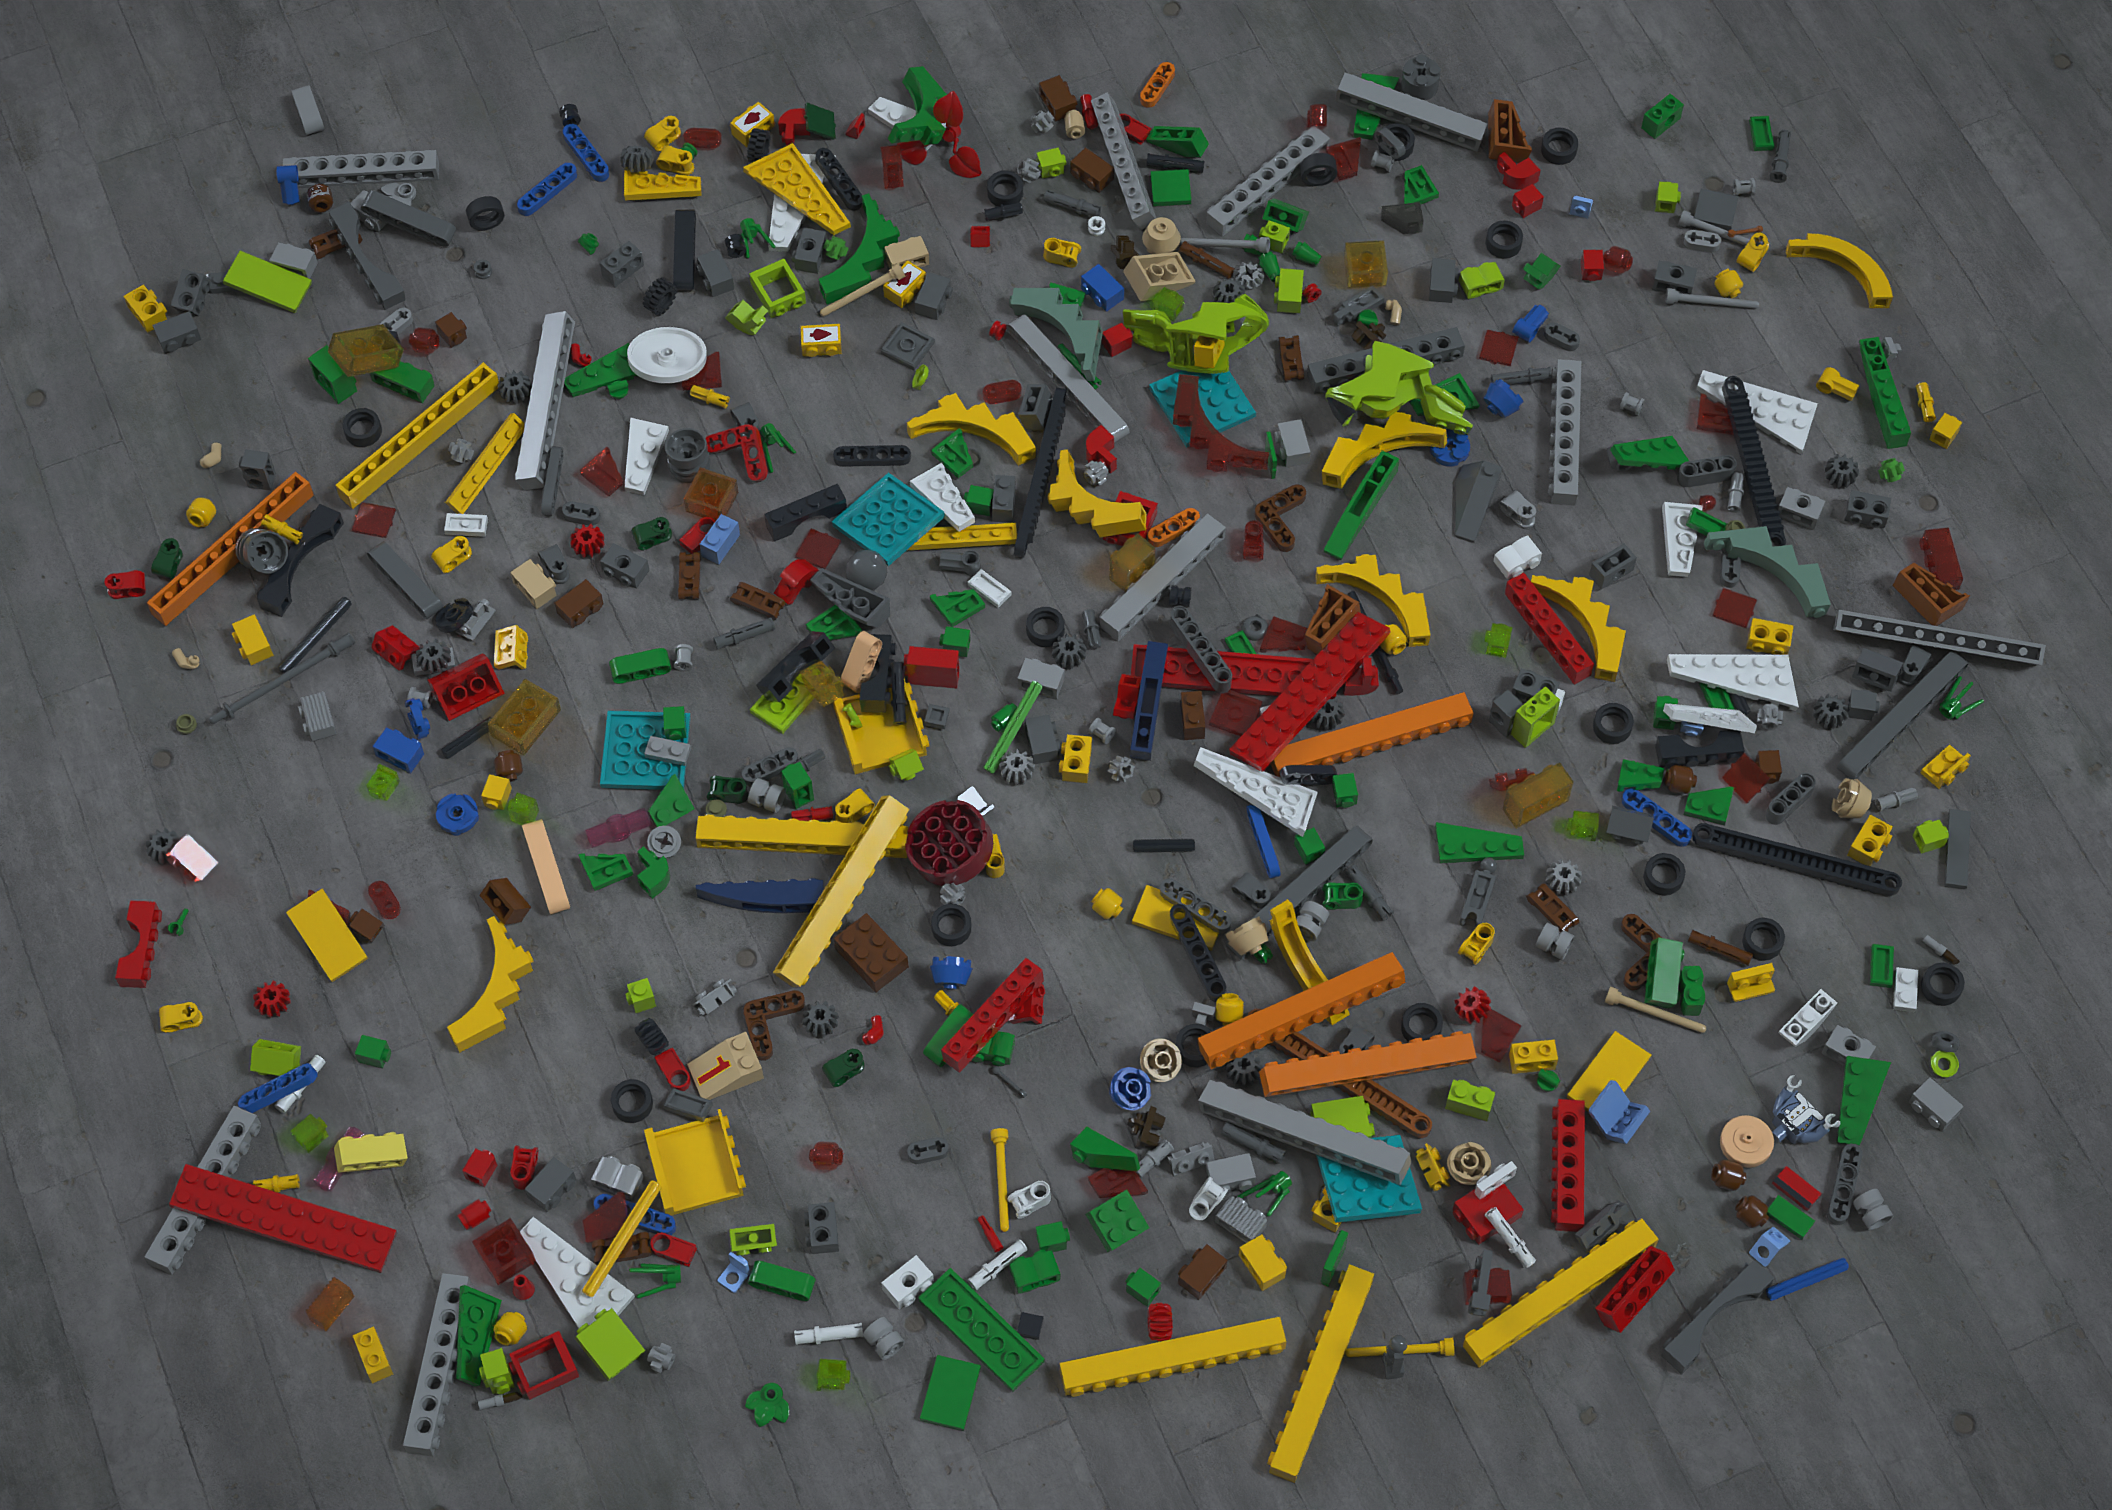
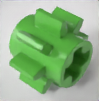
M835 236L831 240L826 239L823 247L827 251V256L837 260L840 259V256L846 257L849 249L845 245V240Z
M1896 458L1883 461L1881 463L1882 467L1878 470L1880 478H1885L1887 482L1901 479V474L1905 471L1903 463H1898Z

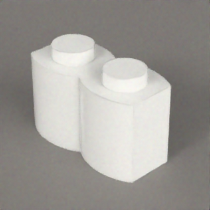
M1525 536L1512 545L1498 551L1494 555L1493 562L1504 576L1510 579L1522 574L1528 568L1533 569L1540 564L1542 553L1529 536Z

